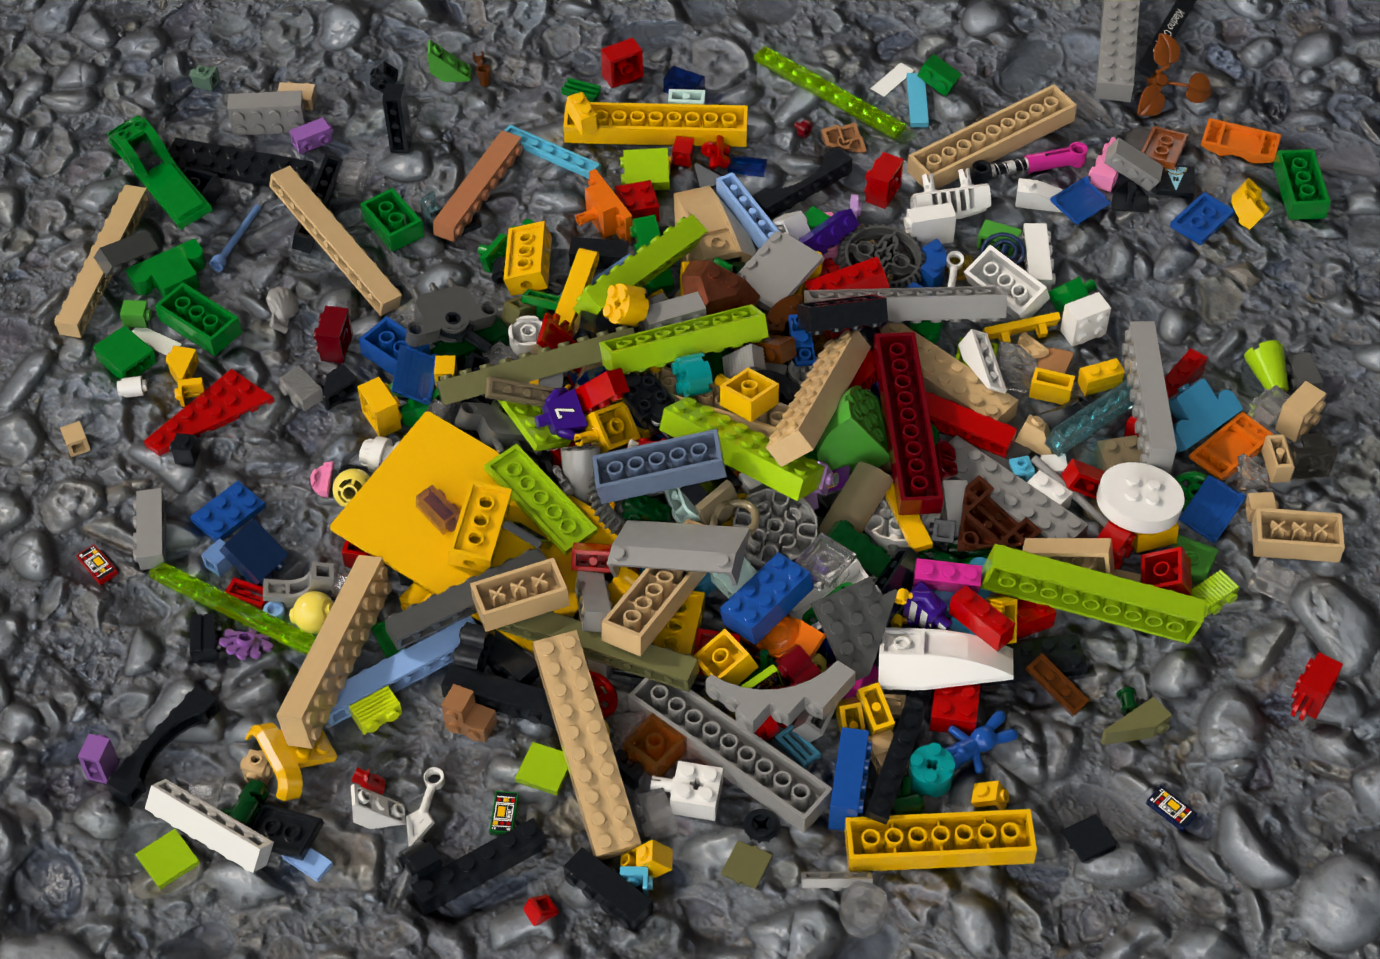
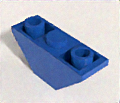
M798 314L788 315L789 337H794L797 357L793 358L792 362L796 367L812 366L816 362L812 333H806L805 330L799 328Z

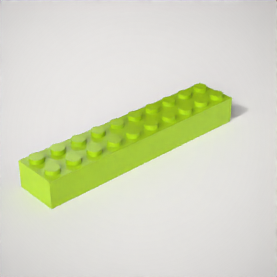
M994 544L982 567L981 589L1037 604L1049 605L1051 608L1189 644L1204 622L1205 600L1177 593L1173 590L1158 588L1150 584L1136 582L1132 579L1117 577L1110 573L1076 566L1068 562L1050 559L1049 557L1039 556L1027 551L1009 548L1005 545Z

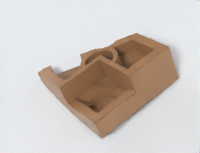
M856 122L844 126H839L838 124L821 129V137L827 148L835 149L839 147L846 151L867 153Z
M1047 348L1049 349V355L1037 358L1038 368L1067 374L1074 352Z

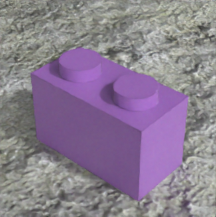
M88 734L78 755L79 761L88 780L107 784L106 782L118 766V757L110 738L102 734Z

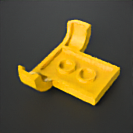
M272 722L253 725L245 738L246 740H251L252 736L257 739L277 777L278 790L276 797L283 801L300 798L303 788L300 768L335 762L337 754L323 729L321 730L320 738L316 740L312 749L288 746L282 729L279 730Z

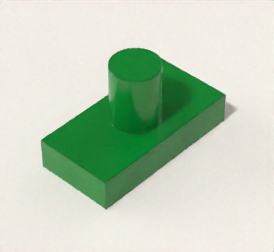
M500 233L490 246L484 244L479 246L478 254L481 255L479 258L485 272H492V265L496 258L506 256L507 234Z
M528 289L522 295L521 302L536 306L535 316L538 319H544L548 309L556 311L561 296Z

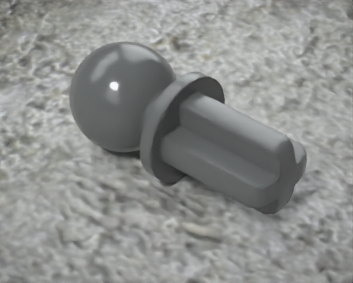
M549 278L548 289H543L542 291L560 295L564 286L557 283L555 279Z

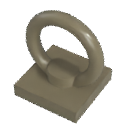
M728 479L695 505L701 522L704 525L721 526L736 513L738 507L748 510L751 514L752 519L748 527L750 528L749 537L756 532L760 523V514L757 507L750 501L738 499L734 486Z

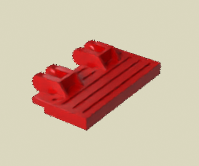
M548 312L545 313L536 344L542 348L550 346V350L558 348L557 344L569 341L571 345L578 342L572 340L573 330L568 331L570 323L567 320L558 325L561 317L559 314L555 313L552 316ZM583 367L576 368L573 370L580 374Z

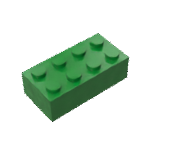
M1315 150L1277 151L1273 168L1288 220L1326 218L1331 202Z
M184 282L155 305L160 322L213 356H216L242 334L239 317Z

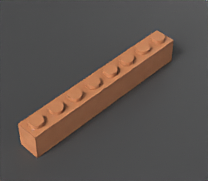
M501 130L434 219V235L452 242L462 235L465 226L471 223L473 215L479 212L482 203L489 198L490 192L496 189L499 180L504 178L507 169L512 167L516 157L521 155L523 145H521L520 136Z

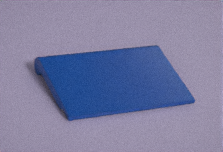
M1088 176L1083 177L1050 198V201L1076 225L1111 204L1106 196L1090 183Z
M400 345L391 392L425 405H430L435 383V356L439 355H430L415 348Z
M1208 475L1178 520L1210 542L1216 543L1246 496Z

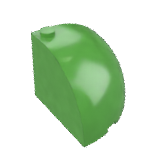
M853 386L842 395L836 411L817 443L818 461L826 463L831 470L849 466L852 474L859 461L877 468L890 461L879 399L868 389L862 390L861 386Z

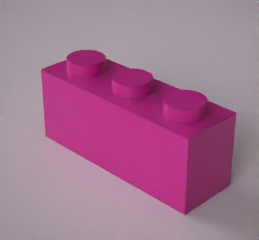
M917 558L913 588L922 581L931 590L957 593L967 585L978 594L981 586L982 566Z

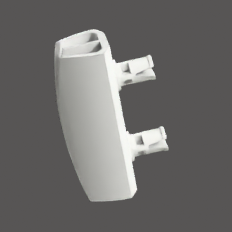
M970 168L965 170V174L963 169L958 170L960 187L944 190L935 189L933 173H930L928 178L924 174L921 175L924 192L915 193L911 196L910 208L951 202L956 213V219L970 217L987 211V208L991 206L990 186L987 183L972 184Z

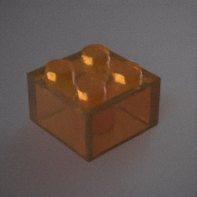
M652 713L623 742V751L629 756V761L640 763L644 767V772L649 776L663 777L687 752V738Z

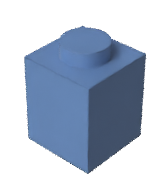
M220 538L201 554L205 567L219 577L233 566L219 551L225 544Z

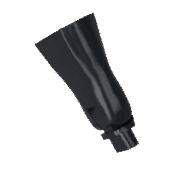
M1088 394L1085 397L1081 396L1078 399H1073L1037 416L1048 424L1055 446L1058 447L1089 419L1090 415L1094 413L1095 408L1099 406V402Z

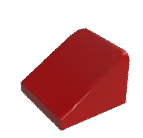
M548 894L529 898L523 908L533 926L540 925L559 913Z

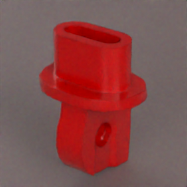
M357 767L351 782L383 795L385 790L384 778L380 775L369 773V768L366 771Z

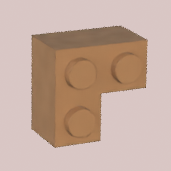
M456 684L452 685L441 704L446 729L454 734L465 735L473 741L486 743L497 723L496 710L475 703L474 691Z

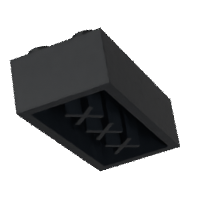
M874 294L797 304L798 326L800 329L805 330L806 333H812V335L824 334V330H831V332H842L843 328L858 330L863 328L862 325L880 327L882 323L888 322L887 299Z

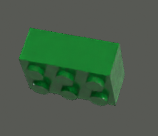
M393 188L360 203L363 220L391 252L424 237L422 220Z

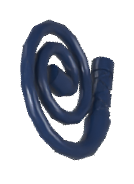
M999 232L991 235L984 241L981 247V254L991 240L997 237H1008L1014 239L1021 247L1022 254L1015 264L1019 265L1026 256L1025 245L1021 239L1013 234ZM1001 239L993 245L995 249L1000 244L1007 243L1014 248V254L1007 258L1012 261L1017 257L1019 253L1018 246L1012 240ZM1003 244L1000 252L1006 256L1010 246Z

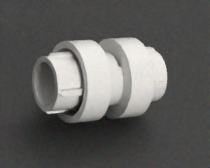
M381 436L365 440L359 454L361 465L367 466L368 471L374 473L400 441L393 446L391 439Z

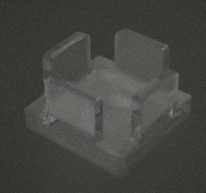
M821 532L796 559L795 563L811 573L814 588L822 591L824 585L829 588L833 585L834 588H837L848 578L849 568L855 561L856 554Z

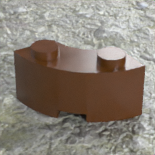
M802 294L787 296L779 300L770 309L766 317L768 334L782 336L785 326L789 324L788 315L797 314V304L803 303Z

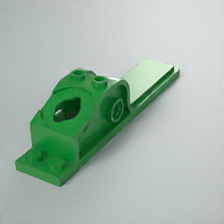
M136 115L106 133L111 147L180 230L213 211L211 205L175 164L161 138L144 117ZM143 141L149 145L152 152L162 161L161 164L148 172L132 148Z

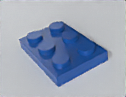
M1203 192L1171 221L1170 227L1197 244L1202 245L1234 216L1235 210Z
M236 481L191 515L190 519L192 523L216 542L219 538L221 540L226 539L265 509L266 506L265 502L241 482Z

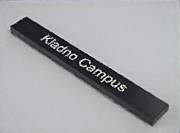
M1197 0L1175 1L1135 69L1151 78L1158 67L1154 60V48L1158 41L1159 33L1175 38Z

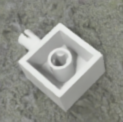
M678 761L676 774L673 779L652 776L651 790L670 792V814L715 821L723 785V768Z

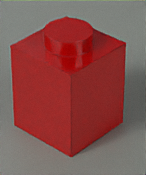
M676 136L672 149V165L690 167L694 155V138Z

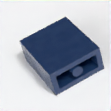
M254 518L219 550L250 583L255 585L259 583L263 585L264 579H270L272 577L270 573L274 569L279 571L287 563L285 559L289 555Z

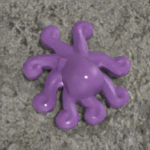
M250 625L249 632L226 629L224 632L226 638H220L219 644L222 647H226V652L229 655L235 654L240 660L247 659L249 655L254 659H258L261 656L260 646L266 652H270L273 649V644L269 642L273 635L270 631L258 634L259 626Z

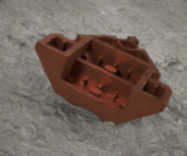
M691 260L682 274L684 295L698 292L706 307V315L750 304L756 306L760 299V295L744 278L712 261Z
M980 475L965 487L957 552L992 549L994 544L1007 547L1024 545L1025 538H1036L1042 530L1027 517L1020 523L1011 517L990 498L995 488Z

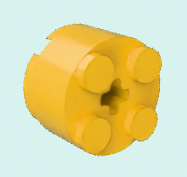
M621 283L609 286L603 315L614 324L631 327L639 326L638 323L645 320L649 309V299L645 298L644 294L646 290L642 287Z

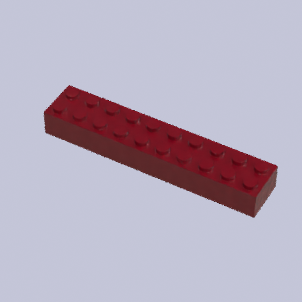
M915 332L875 334L872 350L898 514L941 513L944 497Z

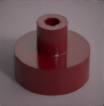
M804 119L801 123L796 121L794 128L798 129L797 135L806 139L812 131L813 122Z

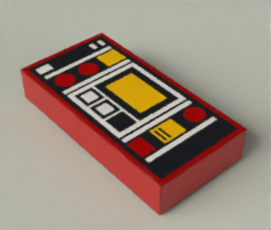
M95 545L76 555L78 561L99 585L118 575L115 567Z

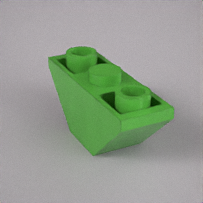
M431 40L428 42L427 55L429 70L432 75L443 82H469L471 80L472 67L458 59L454 54L443 49L439 44Z

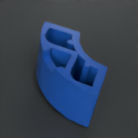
M935 239L922 247V252L925 253V258L927 259L920 270L922 278L920 284L924 287H940L945 276L946 251L942 243Z

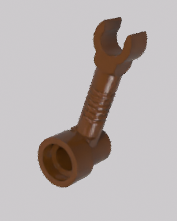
M481 51L482 55L476 56L473 52V61L478 66L476 71L480 85L484 87L489 86L491 83V68L489 65L484 64V52Z

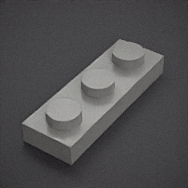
M871 871L801 872L802 888H806L809 891H818L820 888H830L833 891L853 888L857 891H864L867 888H873V877Z

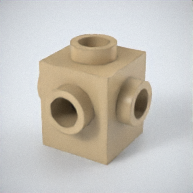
M250 749L247 756H244L241 761L240 769L242 770L245 782L254 779L263 782L267 786L274 771L263 750L256 751Z

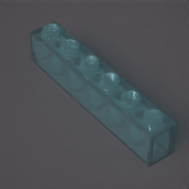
M1127 380L1054 427L1044 444L1060 457L1130 410L1134 403L1130 402L1131 386L1127 385Z

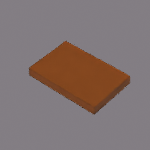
M1153 126L1141 152L1163 165V168L1174 170L1189 135Z

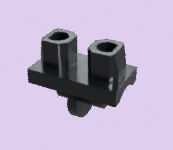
M619 749L614 755L623 785L625 783L635 791L639 787V779L644 774V767L636 761L630 767L626 766L625 763L629 760V756L622 749Z

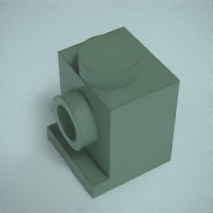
M198 65L196 69L193 68L190 71L193 87L213 91L220 81L217 66L211 68Z

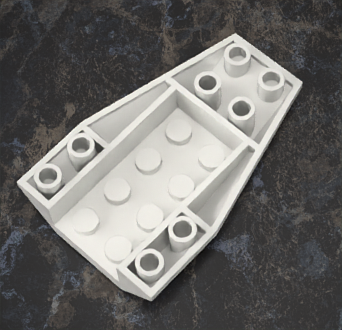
M885 628L879 650L878 682L881 689L930 690L1013 680V649L1006 645L997 652L981 638L972 634L939 629Z

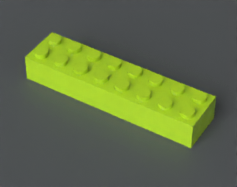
M693 214L687 218L685 216L682 217L674 228L670 226L663 232L664 235L654 237L650 241L649 246L643 245L638 249L635 256L629 255L623 261L624 264L621 266L617 264L610 270V274L600 276L596 280L597 283L595 285L589 284L582 291L583 294L576 299L578 303L573 309L578 315L581 310L603 317V308L606 305L609 286L619 283L637 287L645 286L694 250L708 230Z
M750 304L599 342L603 366L608 371L622 368L623 374L626 376L629 372H643L653 366L663 367L668 362H675L678 357L700 352L704 355L708 352H722L724 348L741 347L743 343L761 342L763 338L769 336L765 314Z
M685 397L664 408L660 431L676 438L717 429L722 444L725 464L796 501L801 500L819 488L825 466L819 464L816 460L801 456L780 467L766 449L770 439L765 437L763 433L756 432L748 428L747 425L732 420L728 415L714 411L710 406L698 403L694 398Z

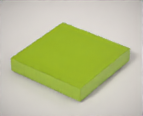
M532 742L515 777V782L557 796L569 772L563 751Z
M176 829L171 830L135 853L136 858L159 890L200 865L199 860Z

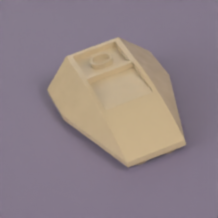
M710 186L674 193L675 226L682 217L685 216L687 218L693 214L708 230L695 249L679 260L680 263L690 262L691 260L713 262L716 257L722 260L738 257L739 262H745L746 264L755 255L756 250L749 233Z

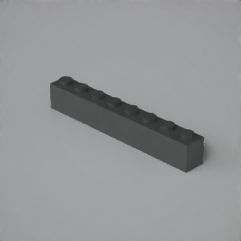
M538 548L526 550L519 557L507 559L500 566L488 568L481 575L469 577L462 584L450 586L445 592L431 595L426 601L412 604L407 610L400 613L391 614L385 619V630L397 650H400L477 613L470 583L547 559Z

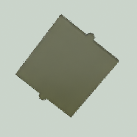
M737 841L721 872V876L736 881L737 885L743 884L756 890L773 854L758 849L756 845L751 846Z

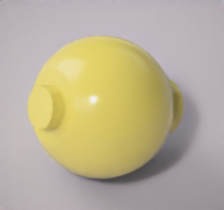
M354 468L341 472L334 480L332 489L337 503L345 508L370 476L366 472Z
M319 591L307 592L297 599L294 607L290 610V620L302 631L308 634H318L334 602L325 593Z

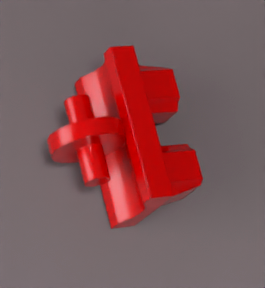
M718 135L715 143L708 141L702 145L701 152L704 156L709 157L710 169L715 170L717 166L726 169L730 164V157L727 156L730 146L723 143V136Z

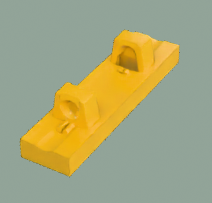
M1059 312L985 327L982 332L988 334L989 340L998 338L1001 347L1009 345L1011 335L1035 330L1038 339L1046 337L1048 334L1047 328L1056 326L1061 317Z

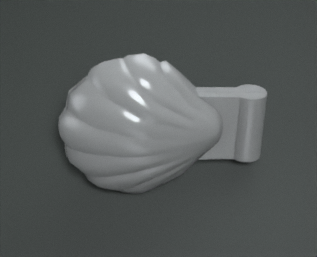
M278 286L270 289L266 297L267 305L272 313L269 327L285 334L288 331L289 319L296 316V313L299 311V302L295 294L288 288Z

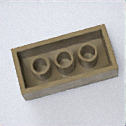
M1137 435L1097 441L1094 458L1098 468L1107 471L1109 468L1121 463H1140V454L1142 452L1137 447Z

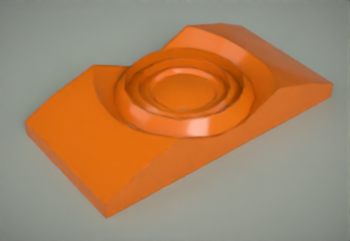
M1209 118L1201 146L1219 156L1233 155L1242 157L1249 163L1274 162L1282 134Z
M1242 411L1189 454V458L1215 478L1223 481L1234 475L1247 460L1257 456L1263 448L1266 436L1274 434Z
M786 615L756 645L742 636L741 641L760 651L768 650L769 656L778 659L792 646L798 644L812 659L826 636L802 620Z

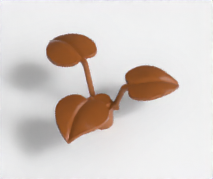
M1159 33L1158 41L1154 48L1155 62L1159 66L1164 67L1159 70L1157 69L1151 78L1147 77V84L1149 86L1144 89L1138 105V116H1155L1162 112L1165 106V97L1160 93L1162 91L1160 87H1164L1166 84L1188 87L1186 98L1193 103H1202L1211 95L1210 81L1203 73L1193 74L1189 79V84L1168 81L1167 76L1161 73L1170 67V63H1176L1180 57V47L1177 41L1167 34Z

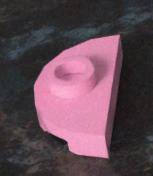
M334 461L323 463L324 465L317 469L315 468L310 476L312 489L321 497L329 498L335 467Z

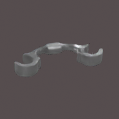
M554 465L552 467L553 473L568 497L574 491L568 480L563 479L560 466Z

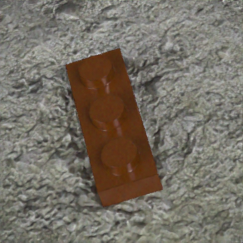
M1043 653L1026 667L1025 670L1072 717L1090 701Z

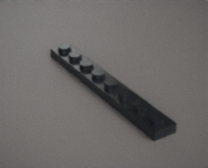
M934 689L909 690L865 817L885 825L887 824Z

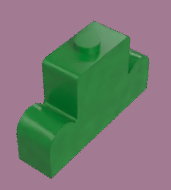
M194 238L125 269L130 285L137 294L148 295L156 288L162 298H164L182 282L193 289L199 288L200 284L196 272L205 268L206 261L202 247Z

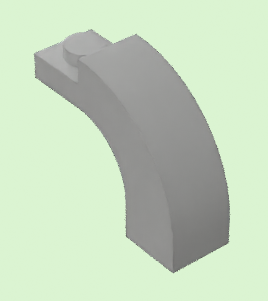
M312 562L309 573L295 580L264 579L263 601L283 602L284 607H294L297 599L307 592L319 591L327 595L334 583V563Z

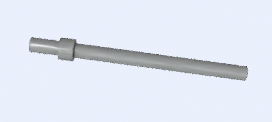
M1037 455L1031 459V462L1043 473L1067 488L1064 479ZM1070 490L1073 492L1072 499L1105 527L1109 520L1078 492Z

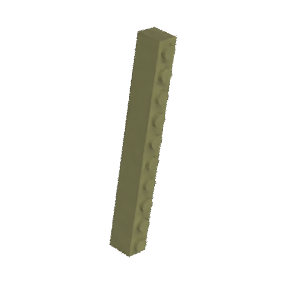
M620 326L615 328L616 332L610 334L608 330L596 333L597 337L589 339V336L577 338L578 343L571 345L569 341L557 344L558 348L550 350V346L538 349L539 353L531 355L530 352L518 355L519 359L511 361V357L499 360V365L492 366L491 363L479 366L480 370L473 372L471 368L459 371V376L452 377V374L440 376L441 381H437L436 384L442 405L485 394L486 381L489 376L526 383L601 362L602 356L599 342L634 334V327Z
M553 611L497 628L498 630L531 641L577 630L586 659L687 692L690 691L699 672L698 659L690 654L683 655L671 648H662L651 643L640 657L602 641V632L582 631L581 621L575 620L569 615L563 616Z

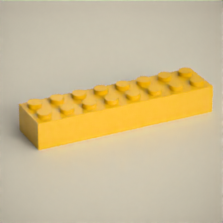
M1031 809L890 815L886 825L867 817L845 818L844 832L848 871L1034 864L1037 853Z

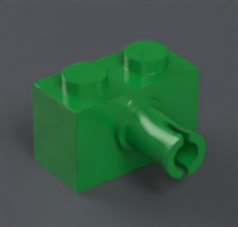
M1079 276L1048 291L1056 311L1060 312L1064 310L1065 304L1089 296V293L1095 291L1097 286L1092 279L1083 283Z

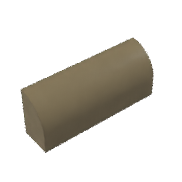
M859 461L817 529L819 534L824 538L833 524L840 520L850 522L854 526V530L862 533L894 481L893 478L881 469Z

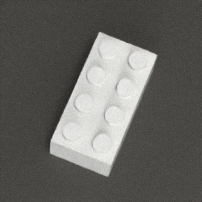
M991 245L964 271L967 282L972 286H999L1007 294L1006 312L1016 320L1031 318L1050 299L1046 286Z

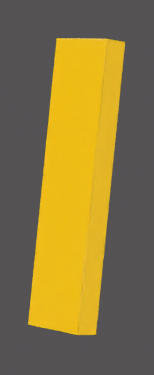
M892 483L884 497L909 547L915 552L931 549L933 542L919 514H898L894 483Z

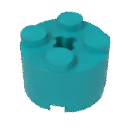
M702 352L678 357L675 362L671 363L672 373L676 376L677 380L675 389L678 395L682 394L684 397H693L712 391V388H709V384H713L710 365L708 361H703L702 357L705 355Z
M930 743L916 749L910 757L908 777L913 779L912 790L921 796L929 795L931 798L946 794L953 782L955 771L954 758L948 750L941 747L938 743Z

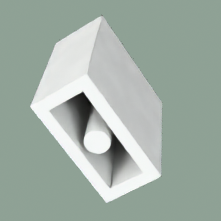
M951 202L907 209V214L904 218L905 231L910 233L911 237H917V242H921L922 247L935 239H938L942 244L954 241L956 213Z

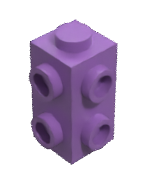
M323 117L289 130L292 144L299 154L333 142V128Z

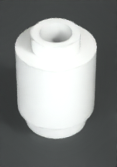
M142 376L122 378L120 381H117L119 397L144 396V392L148 391L146 379L143 380Z

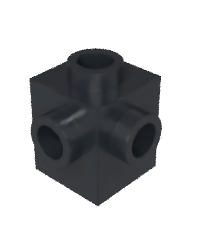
M385 61L378 67H374L370 72V85L384 93L386 83H397L398 69Z

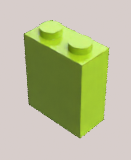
M668 148L623 150L624 157H620V167L624 168V174H621V185L651 180L654 190L670 189Z

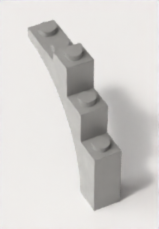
M837 660L825 672L809 681L796 686L765 690L740 687L725 682L711 674L705 680L706 693L713 700L723 703L728 710L735 711L737 724L742 729H747L754 733L770 715L776 722L783 723L788 727L804 709L810 715L824 720L855 685L856 672Z

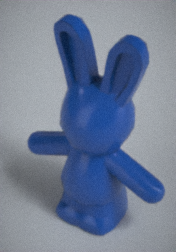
M1003 711L995 712L985 725L976 728L970 736L956 726L949 727V733L960 740L954 745L945 748L954 758L955 770L972 759L975 772L982 774L984 767L980 752H988L997 744L1012 742L1018 738L1019 734L1014 729L1004 730L999 733L994 732L1005 721L1006 714Z

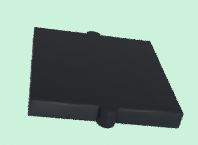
M1096 814L1061 831L1069 843V848L1074 850L1081 862L1116 846V842L1108 832V827L1102 824Z

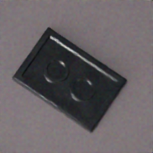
M263 803L249 828L274 842L271 852L303 861L324 825V821L322 818Z

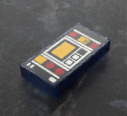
M1162 786L1146 801L1150 808L1182 832L1196 819L1198 814Z

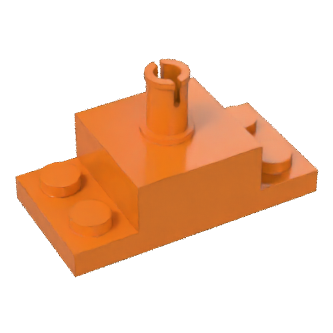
M596 169L589 171V187L585 188L586 211L575 215L577 224L582 226L592 222L604 239L617 233L619 239L628 241L630 244L631 235L629 227L632 226L631 213Z

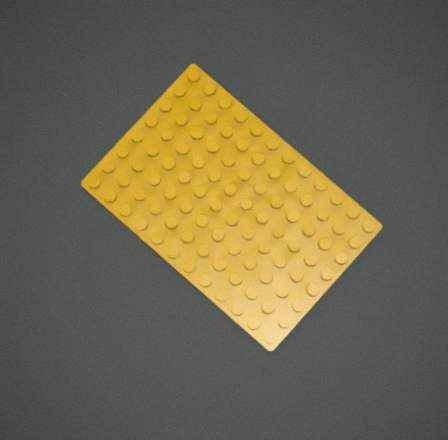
M426 411L330 524V530L371 556L382 557L386 565L432 593L438 595L445 592L450 586L462 584L469 577L484 573L448 564V551L470 480L499 486L484 470V465L500 454L435 414ZM568 496L598 528L597 533L583 543L612 545L617 535L615 533L610 535L611 530L608 528L604 529L605 525L603 522L598 523L600 518L594 516L595 510L590 509L591 506L574 496ZM511 499L506 521H519L549 539ZM503 528L492 567L500 566L507 559L519 557L526 550H533L536 547ZM553 543L550 550H540L546 559L554 557L568 589L570 605L553 612L563 616L569 615L574 617L579 610L575 593L577 571L571 570L572 551L564 555ZM478 612L471 615L473 618L482 622ZM496 629L509 640L534 654L533 641Z

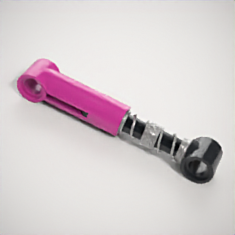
M1074 142L1066 148L1025 155L1023 160L1016 159L1015 162L1009 160L1000 162L997 165L996 163L990 164L985 160H978L972 165L971 182L974 185L988 184L989 180L996 178V175L1000 177L1001 174L1013 175L1017 171L1024 172V170L1029 174L1065 166L1080 168L1085 165L1088 148L1082 142Z

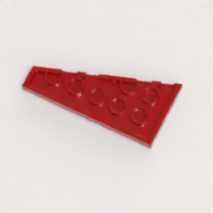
M230 369L145 439L144 445L160 456L170 451V443L174 441L176 433L196 435L199 438L203 432L208 430L212 432L238 420L240 415L250 411L252 413L257 411L261 405L274 403V397L233 369Z

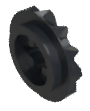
M767 809L753 810L744 819L745 834L749 836L750 840H756L759 844L762 841L769 843L771 839L777 837L780 830L779 818L774 812ZM766 823V830L763 828L758 830L757 824L763 825Z

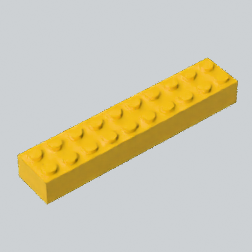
M567 102L565 105L564 143L674 145L676 136L694 138V146H702L708 141L715 143L717 136L720 135L723 136V143L730 147H747L748 105L590 102L595 113H597L598 130L584 136L580 134L568 114Z

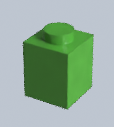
M123 301L120 312L123 326L125 325L127 328H147L149 320L152 319V309H149L147 301Z

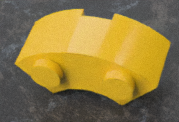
M1248 177L1232 194L1231 203L1239 217V223L1250 230L1270 208L1262 199V189Z

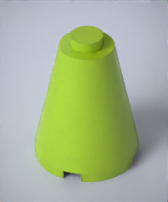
M1270 340L1260 343L1259 348L1253 350V347L1248 349L1244 354L1245 361L1268 395L1274 398L1285 396L1289 388L1283 344H1280L1278 340Z

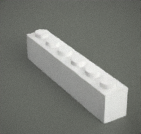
M167 779L151 785L145 809L153 813L155 817L165 820L172 827L180 829L193 839H197L209 849L219 852L226 859L242 866L246 871L254 873L267 866L273 841Z

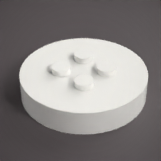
M1138 462L1121 463L1109 468L1103 474L1097 491L1098 506L1111 522L1126 530L1144 534L1159 533L1173 527L1180 517L1185 501L1184 492L1180 484L1170 474L1155 466Z

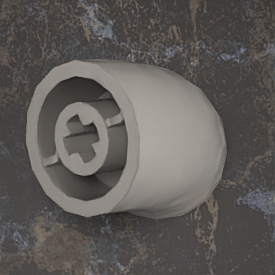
M600 446L561 449L563 479H567L574 491L571 494L572 496L591 506L593 503L588 501L590 496L587 493L589 490V480L594 472L592 456L601 454Z

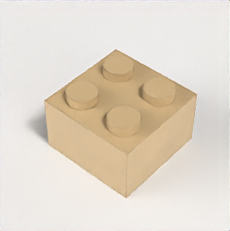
M1305 381L1282 405L1275 430L1284 434L1295 443L1301 436L1304 438L1308 434L1312 425L1316 426L1322 417L1320 412L1326 405L1324 400L1327 393Z

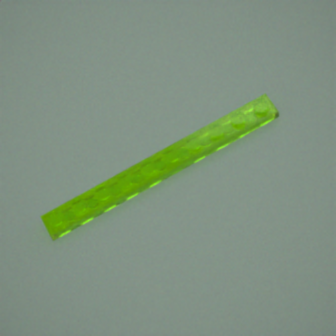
M764 46L754 54V61L894 140L906 130V124L772 49Z
M164 562L149 570V578L174 589L176 592L182 593L300 653L308 655L316 639L315 636Z

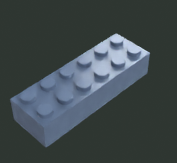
M717 429L592 456L595 485L601 504L727 477L722 444Z

